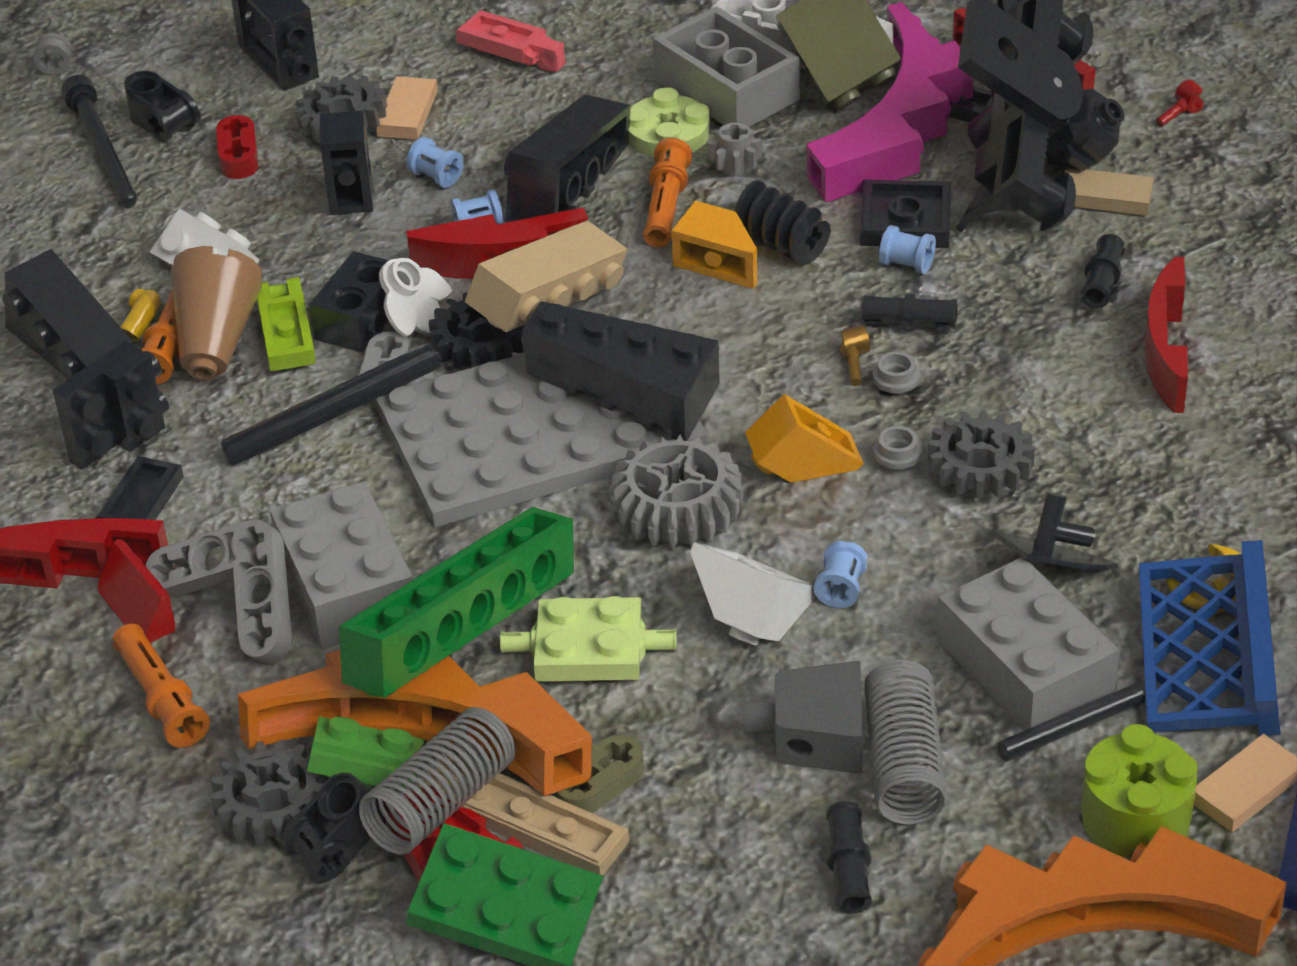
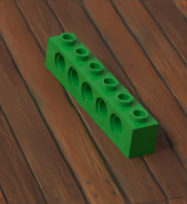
M531 507L339 625L342 683L365 691L370 696L385 698L412 679L428 671L429 668L453 652L460 650L464 645L485 631L492 629L493 626L522 609L532 600L551 590L555 585L574 573L573 519Z

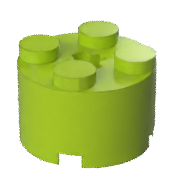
M1140 724L1129 725L1123 729L1122 733L1112 735L1100 741L1089 752L1084 765L1081 814L1083 817L1082 824L1088 837L1099 847L1127 858L1131 857V852H1134L1140 843L1148 845L1161 826L1187 837L1192 821L1198 765L1196 760L1172 740L1154 734L1151 728Z

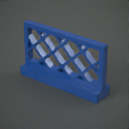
M1262 540L1241 542L1242 554L1139 563L1147 724L1153 732L1258 725L1259 736L1263 733L1266 736L1281 735ZM1234 573V579L1220 592L1204 583L1211 575ZM1173 578L1182 583L1168 596L1151 587V580ZM1193 591L1209 600L1195 614L1179 604ZM1235 595H1236V602L1232 600V598H1233ZM1220 608L1237 618L1223 631L1207 622ZM1168 612L1184 622L1171 635H1167L1154 626ZM1195 630L1212 640L1198 653L1181 644ZM1238 635H1239V641H1237V640L1234 639V638H1236ZM1223 648L1241 658L1226 672L1209 662ZM1170 652L1187 662L1172 676L1156 666ZM1198 670L1215 680L1201 694H1198L1184 684ZM1240 676L1243 678V683L1238 680ZM1157 682L1161 684V686L1158 689ZM1228 688L1244 699L1245 707L1222 709L1212 703V701ZM1173 692L1190 703L1181 712L1158 713V706Z

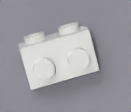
M180 208L150 250V253L157 259L171 267L177 254L186 249L199 246H213L212 254L228 256V249L252 258L257 264L260 261L248 250L251 242L235 230L229 228L226 234L219 231L221 225L206 214L199 211L196 217Z

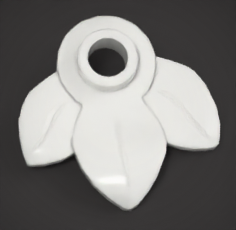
M399 258L389 260L381 267L379 280L383 290L386 292L384 310L390 324L404 337H408L414 329L425 336H430L429 320L435 319L434 310L440 308L438 301L446 298L452 292V288L437 272L430 268H420L411 259Z

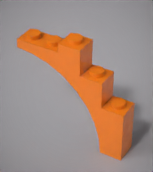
M340 650L325 654L326 667L238 694L240 739L249 749L255 748L256 743L260 741L267 745L279 740L315 736L319 716L329 719L346 717L355 720L361 726L380 730L389 728L407 731L413 737L431 741L434 736L466 709L478 707L495 714L512 734L516 748L515 758L506 769L519 775L543 796L588 782L591 778L592 735L527 672L479 686L450 656H447L429 668L425 673L420 674L397 689L393 694L382 698L370 696L365 691L342 683ZM467 718V720H472L484 726L495 737L504 756L502 743L496 733L487 724L478 719ZM465 723L464 725L477 731L488 741L499 762L500 757L497 748L491 739L477 727ZM465 730L466 734L471 736L477 743H479L486 752L488 758L491 761H493L492 756L486 748V746L484 745V743L480 741L474 734Z
M1163 826L1158 829L1148 845L1140 843L1137 846L1131 860L1073 835L1060 854L1053 852L1049 856L1043 870L986 844L973 863L966 861L960 867L953 884V892L957 893V910L953 913L947 924L943 940L936 949L929 947L924 952L918 966H995L999 962L1035 945L1081 933L1120 929L1163 931L1214 941L1256 957L1281 918L1287 882Z

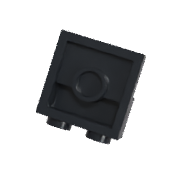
M123 341L53 389L70 463L83 470L117 445L132 452L165 428L163 414L169 410V403L164 394L157 388L156 378L161 375L162 368L152 353L142 351L129 342Z

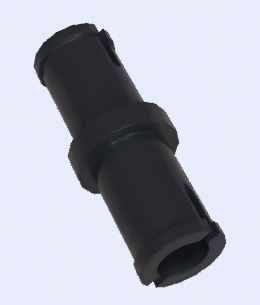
M1104 234L1096 243L1094 255L1086 262L1084 270L1086 280L1080 294H1083L1081 296L1082 302L1090 308L1098 309L1106 306L1110 300L1112 287L1117 284L1121 277L1122 267L1120 261L1125 253V248H1123L1125 243L1121 237L1115 234Z
M906 293L904 298L875 297L870 295H864L863 325H903L904 330L914 331L915 326L955 329L957 325V299H917L916 294Z
M841 801L834 803L826 811L831 844L826 852V860L829 869L834 874L836 908L839 907V911L843 913L856 914L867 910L872 904L867 868L871 864V850L864 843L861 820L862 809L858 808V804L854 802Z

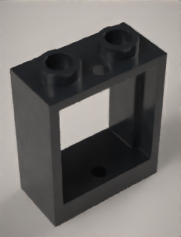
M231 0L239 47L282 91L319 78L310 8L302 0ZM251 11V15L247 18L245 15Z

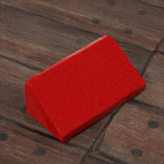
M121 538L114 541L98 581V593L124 625L133 623L139 625L150 643L174 632L176 625L168 592L125 541H122Z

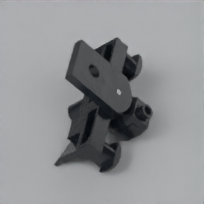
M970 0L967 2L958 68L991 90L993 105L970 121L967 126L969 139L974 147L978 149L974 180L981 183L956 227L960 232L964 230L969 221L977 216L998 210L1016 212L1021 210L1040 223V231L1048 232L1057 228L1069 218L1075 207L1076 188L1074 180L1069 173H1063L1054 180L1044 174V159H1047L1053 165H1059L1065 170L1066 167H1072L1084 171L1108 157L1119 143L1120 126L1124 120V111L1121 105L1114 99H1107L1093 88L1082 90L1081 80L1074 66L1087 54L1092 45L1093 25L1091 18L1086 12L1073 19L1062 12L1063 0H1021L1006 12L989 0Z

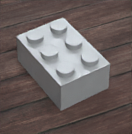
M717 6L653 38L655 80L665 87L676 89L679 95L693 98L707 105L710 116L723 125L737 122L750 127L800 100V57Z
M365 481L269 509L272 527L279 531L284 541L287 576L321 650L340 644L339 625L413 580V576Z
M1024 557L938 597L937 642L1023 730H1027L1116 692L1120 650Z

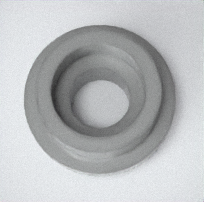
M893 351L882 355L873 369L874 384L879 389L891 394L908 392L914 389L920 381L919 367L916 365L914 358L905 352Z
M891 426L880 433L879 438L874 443L873 454L876 461L882 466L893 470H903L916 465L922 457V444L912 429L905 426Z

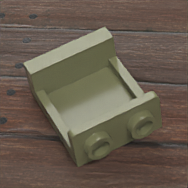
M801 0L776 15L775 24L783 38H788L798 57H800L801 62L822 95V102L826 109L835 104L838 109L844 108L861 96L858 92L860 89L870 83H873L875 88L897 75L894 69L899 67L901 57L866 0Z

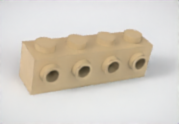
M587 220L479 263L465 302L485 316L491 325L508 332L527 324L541 301L568 306L580 300L584 301L591 295L605 289L613 288L623 275L624 268L622 264L628 249Z

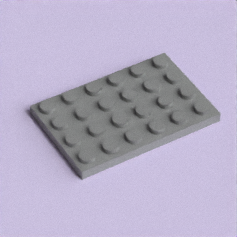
M525 353L496 362H488L455 373L444 374L437 378L408 386L397 387L375 399L376 409L434 528L611 477L616 470V463L626 458L627 450L639 451L642 441L653 445L658 443L660 436L666 441L675 440L671 438V430L660 425L650 429L637 423L635 414L619 407L610 411L598 406L596 398L590 394L581 392L574 395L527 374ZM699 421L688 441H692L700 436L705 446L708 445V434Z

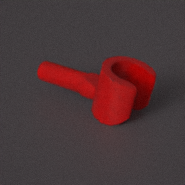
M1193 80L1182 82L1175 91V99L1177 100L1175 105L1156 118L1158 126H1165L1186 110L1190 113L1200 112L1203 108V100L1199 95L1202 94L1203 89Z

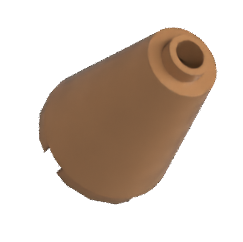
M199 246L184 250L177 254L171 268V282L180 365L193 378L211 380L227 370L261 291V267L252 258L239 251L228 249V256L212 254L213 246Z

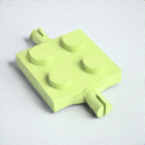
M560 597L556 599H539L538 617L531 632L501 631L500 650L501 653L532 652L535 681L640 680V662L645 656L646 650L677 651V629L646 630V626L642 621L641 597Z

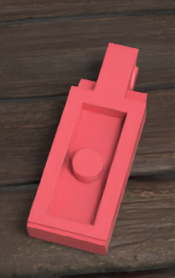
M480 10L455 31L458 44L481 52L501 56L513 62L526 63L527 65L536 63L541 70L557 72L566 64L564 43L547 37L545 29Z

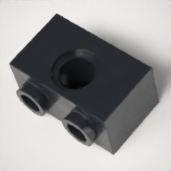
M364 110L320 114V148L330 215L373 212V181Z

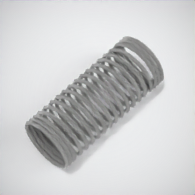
M891 660L879 664L869 672L865 679V698L875 802L880 814L890 821L901 824H918L928 821L941 813L947 803L933 677L929 670L920 663L909 660ZM896 675L915 676L924 681L922 682L920 680H915L911 678H898L884 682L875 688V686L879 684L882 680ZM897 682H911L919 684L923 687L921 688L912 685L893 686L891 688L882 690L875 696V694L884 686ZM898 689H912L923 693L900 692L883 697L881 700L879 699L885 693ZM900 696H912V697H917V698L914 699V700H912V699H902V700H895V701H892V702H890V703H889V702H885L886 700H889V699H892V698H895V697H900ZM915 726H922V727H920L919 729H917V728H912V727H915ZM916 733H922L920 736L913 735ZM922 740L921 743H916L914 741ZM891 743H901L895 746L890 745ZM919 747L923 748L922 750H911ZM893 750H902L897 753L891 752ZM916 755H924V756L921 757V758H919V757H913V756H916ZM895 757H908V758H901V759H899V760H894V759H892V758H895ZM924 762L923 765H918L914 763ZM897 764H898V765H900V764H914V765H903V766H900V767H894V765H897ZM926 782L930 783L925 787L901 790L892 787L893 785L916 786ZM932 786L935 787L928 793L916 797H900L886 791L890 790L901 794H914L928 790ZM937 792L933 798L918 804H900L892 802L884 796L886 795L889 798L900 801H916L927 798ZM936 800V802L930 805L928 808L921 809L918 811L902 812L899 810L892 809L887 805L889 804L899 808H919L929 805L930 803Z
M472 707L462 712L455 720L434 736L431 741H428L418 752H415L412 757H409L399 768H396L386 779H383L380 784H377L374 789H371L370 792L363 796L359 804V814L369 836L379 846L389 852L400 855L410 853L422 840L426 839L429 834L438 828L441 823H444L448 817H451L459 807L463 806L466 801H469L472 796H475L484 785H487L490 780H493L496 775L514 760L516 748L509 729L495 714L486 709ZM467 718L478 719L487 724L496 733L502 743L504 756L495 737L484 726L472 720H467ZM465 723L477 727L491 739L497 748L500 757L499 762L488 741L480 733L464 725ZM465 730L474 734L480 741L484 743V745L490 752L493 761H491L488 758L482 746L479 743H477L471 736L466 734ZM452 749L456 750L459 753L460 757L466 762V764L469 767H471L473 773L467 769L465 764L455 755ZM447 755L454 760L458 767L466 774L467 778L461 775L457 767L450 762ZM441 760L447 764L450 770L459 778L461 783L454 779L452 774L443 766ZM435 766H437L442 771V773L450 780L454 788L448 785L444 777H442L438 773ZM429 771L436 776L440 783L446 788L448 793L441 789L439 784L432 778ZM423 777H425L430 782V784L438 791L442 799L438 797L433 792V790L426 784ZM417 782L429 793V795L432 797L435 803H433L427 798V796L419 788ZM411 788L424 800L428 808L415 797ZM405 794L416 803L422 814L413 807ZM375 798L378 799L380 810L386 821L395 831L411 839L410 842L400 839L383 823L377 812ZM382 800L386 802L396 820L407 828L410 834L400 829L392 821L383 806ZM395 809L402 815L403 819L396 813Z

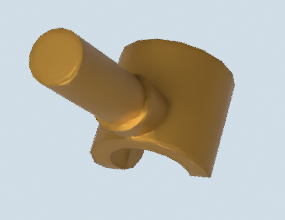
M864 326L844 329L841 332L843 342L840 345V354L848 362L850 384L853 386H858L862 383L859 355L870 351L869 336Z

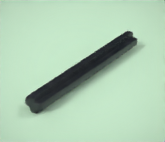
M431 344L419 346L231 435L221 441L223 454L231 465H237L374 400L397 387H401L437 370L440 367L437 352Z

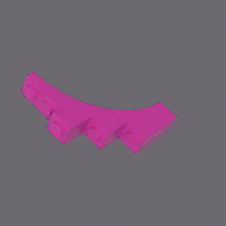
M903 2L887 6V21L893 24V46L901 57V68L893 86L883 99L863 117L836 133L806 144L807 179L825 202L863 191V180L866 179L899 180L920 173V154L924 151L923 142L947 135V116L951 113L949 101L956 103L960 101L961 96H964V100L973 97L974 78L958 68L961 49L955 41L940 45L938 39L932 37L923 27L920 18L917 15H913Z

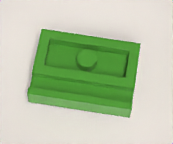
M319 716L307 772L330 777L339 773H350L364 783L376 786L383 779H386L389 774L393 773L396 768H399L402 763L406 762L409 757H412L415 752H418L423 747L424 739L413 737L410 733L401 729L389 728L380 730L361 726L355 720L346 717L329 719Z

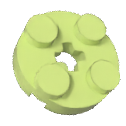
M668 87L659 88L653 93V97L645 98L631 107L630 126L628 129L629 144L638 152L654 157V149L657 143L663 139L677 138L686 142L692 152L701 148L708 140L710 125L709 108L693 98L679 95L676 89Z

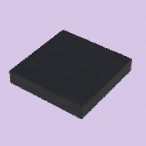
M863 180L860 246H880L884 232L889 225L897 226L900 232L919 237H923L924 234H932L936 239L935 248H949L951 182Z

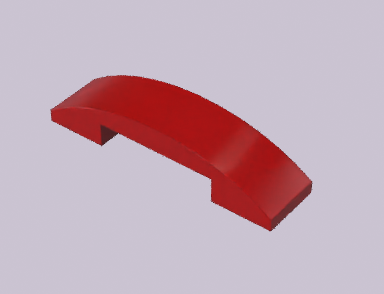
M1174 257L1161 271L1154 283L1148 305L1144 349L1145 362L1152 384L1165 404L1174 413H1184L1188 383L1187 346L1168 345L1167 322L1182 321L1185 293L1184 257Z

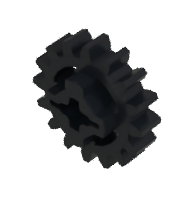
M467 292L462 294V301L460 302L450 298L447 299V309L436 308L434 310L435 319L429 320L432 347L436 352H439V360L441 362L453 359L455 369L461 368L464 364L471 365V368L480 366V364L513 357V352L524 353L523 328L526 324L508 332L494 327L485 316L465 302Z

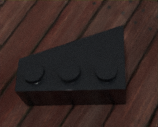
M52 249L5 272V293L2 296L5 305V328L58 370L67 380L123 341L133 345L131 338Z

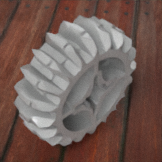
M681 434L676 440L666 441L660 436L658 443L653 445L642 441L639 451L627 450L626 458L616 463V470L614 475H612V482L610 483L612 511L615 513V518L619 519L623 531H632L636 541L649 538L653 547L661 542H666L670 544L673 550L677 543H687L692 547L693 542H696L698 539L712 542L715 532L727 533L730 522L737 521L741 501H743L741 473L738 465L732 461L730 452H720L717 443L704 446L700 436L692 441H684Z

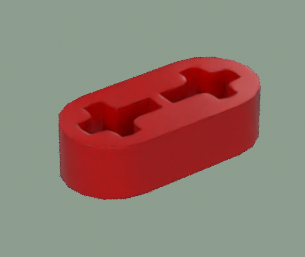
M233 115L222 119L216 127L218 157L222 174L231 179H243L254 175L258 170L259 160L253 120L243 115Z

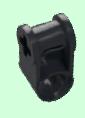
M137 71L126 77L124 85L130 120L133 124L152 134L158 141L162 143L167 142L177 130L186 125L189 127L195 126L200 122L199 108L194 99L187 92L179 90L161 78L157 73L153 71Z
M339 773L329 778L321 790L299 814L287 823L282 831L281 843L289 853L298 854L306 863V873L317 883L329 882L337 878L345 871L353 857L371 839L362 824L359 804L363 796L374 788L350 773ZM375 798L377 812L385 824L387 821L380 810L378 799ZM382 800L383 806L389 815V808L386 802ZM300 832H303L308 838L300 837ZM326 854L333 856V860L330 861Z

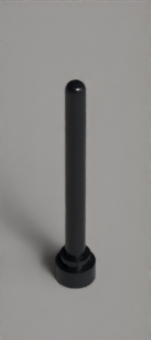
M73 75L63 82L61 95L69 109L79 112L121 204L125 207H132L137 202V195L94 106L97 101V91L90 78L85 75Z

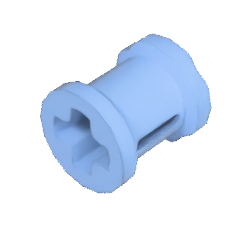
M421 137L412 144L406 160L407 169L415 175L425 174L434 178L435 183L442 188H449L456 183L464 168L463 155L455 150L445 151L437 147L435 142L428 137ZM425 155V160L421 159L420 156ZM445 166H449L450 170H446Z
M494 189L488 190L486 196L465 201H460L459 198L451 199L450 203L454 221L493 214L497 224L503 223L500 202Z
M889 225L881 240L879 262L886 266H890L892 262L915 268L917 273L926 274L934 258L935 236L924 234L923 237L906 234L900 232L897 226Z
M835 541L825 548L823 555L825 569L817 576L813 589L816 597L825 605L834 608H847L852 606L858 599L860 587L857 581L858 577L866 571L868 556L863 548L856 543Z

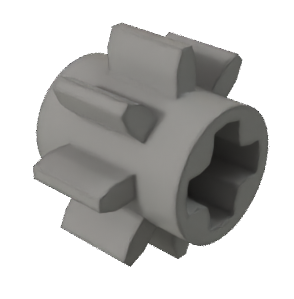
M743 123L725 124L719 131H714V140L708 141L709 160L716 161V170H720L727 176H743L749 173L751 168H756V159L762 158V139L754 138V129H750Z

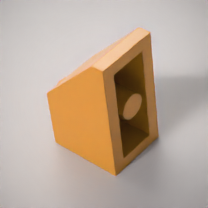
M695 201L671 230L673 266L754 289L758 284L757 248L737 213L732 210Z
M783 394L745 432L752 449L751 459L754 464L765 474L771 475L775 473L791 483L855 471L864 464L850 432L786 394Z

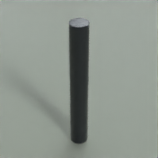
M1132 684L999 741L997 743L999 754L1005 761L1012 760L1144 703V693L1138 684Z

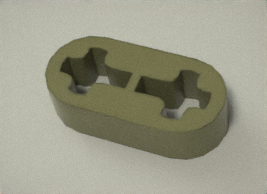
M613 735L601 740L592 747L591 778L589 781L573 786L576 790L571 793L570 789L573 787L555 792V797L588 812H596L642 777L644 771L642 746L636 739L626 735ZM626 759H629V762L627 763L622 762ZM589 787V791L585 793L582 791L585 788Z

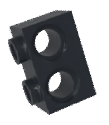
M355 251L349 255L309 303L314 340L363 353L371 338L382 333L388 318L384 310L386 292L380 284L379 272L381 267L389 260Z

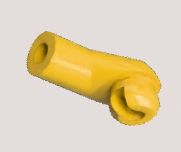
M136 289L129 297L128 304L131 307V311L122 323L121 328L133 342L140 340L160 310L161 298L157 292L151 289Z

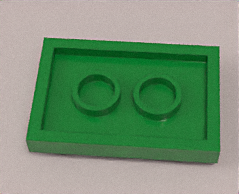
M444 823L407 911L405 924L529 966H573L597 899L603 876Z

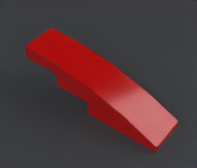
M127 518L71 519L0 528V583L58 589L64 575L100 578L112 544L120 538L128 544L143 564L146 565L149 557L156 550L168 545L164 521Z

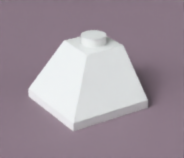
M693 542L690 554L713 616L716 620L730 625L729 635L736 639L756 646L760 638L779 641L816 598L813 589L814 585L737 552Z

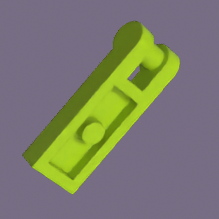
M300 277L287 278L286 283L269 286L268 282H262V288L257 301L270 371L295 369L300 366L316 364Z

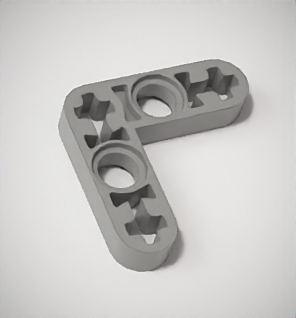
M258 519L247 520L161 547L149 557L145 566L171 597L181 596L234 579L238 640L241 650L249 657L264 664H274L282 660L288 653L292 642L286 561L284 541L277 529ZM260 536L264 538V542L259 543ZM221 546L223 556L220 563L215 568L206 570L205 559L207 554L213 548ZM257 546V547H256V552H257V554H255V553H253V552L251 551V548H252V547ZM174 563L180 566V568L172 570V564ZM169 573V580H166L165 574ZM269 579L271 588L268 596L264 601L254 604L252 594L255 586L260 581ZM256 617H262V621L257 619ZM266 629L272 632V636L266 638ZM265 639L264 647L262 648L259 646V641Z

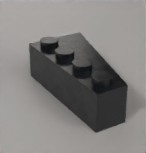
M584 94L510 150L504 162V174L508 176L506 222L576 209V206L573 205L580 196L588 198L595 189L599 174L606 175L629 143L628 129L630 126L631 105Z
M543 301L540 302L523 328L527 374L574 395L581 392L590 394L596 398L598 406L610 411L619 407L635 414L636 422L650 429L656 425L671 430V438L675 440L681 434L683 440L688 441L720 384L719 343L715 339Z

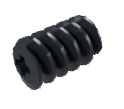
M753 180L740 194L734 211L752 239L758 243H764L772 250H778L786 257H792L800 264H810L816 260L828 243L831 234L830 224L827 221H822V214L819 209L815 207L808 208L807 204L803 201H794L793 197L789 194H780L778 189L773 186L766 187V184L760 180Z

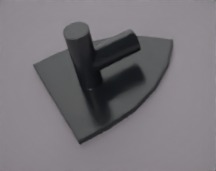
M1047 492L1035 539L997 531L993 532L995 538L1025 559L1091 570H1109L1118 567L1116 562L1055 544L1058 541L1090 547L1095 536L1093 527L1061 521L1067 497L1061 494Z

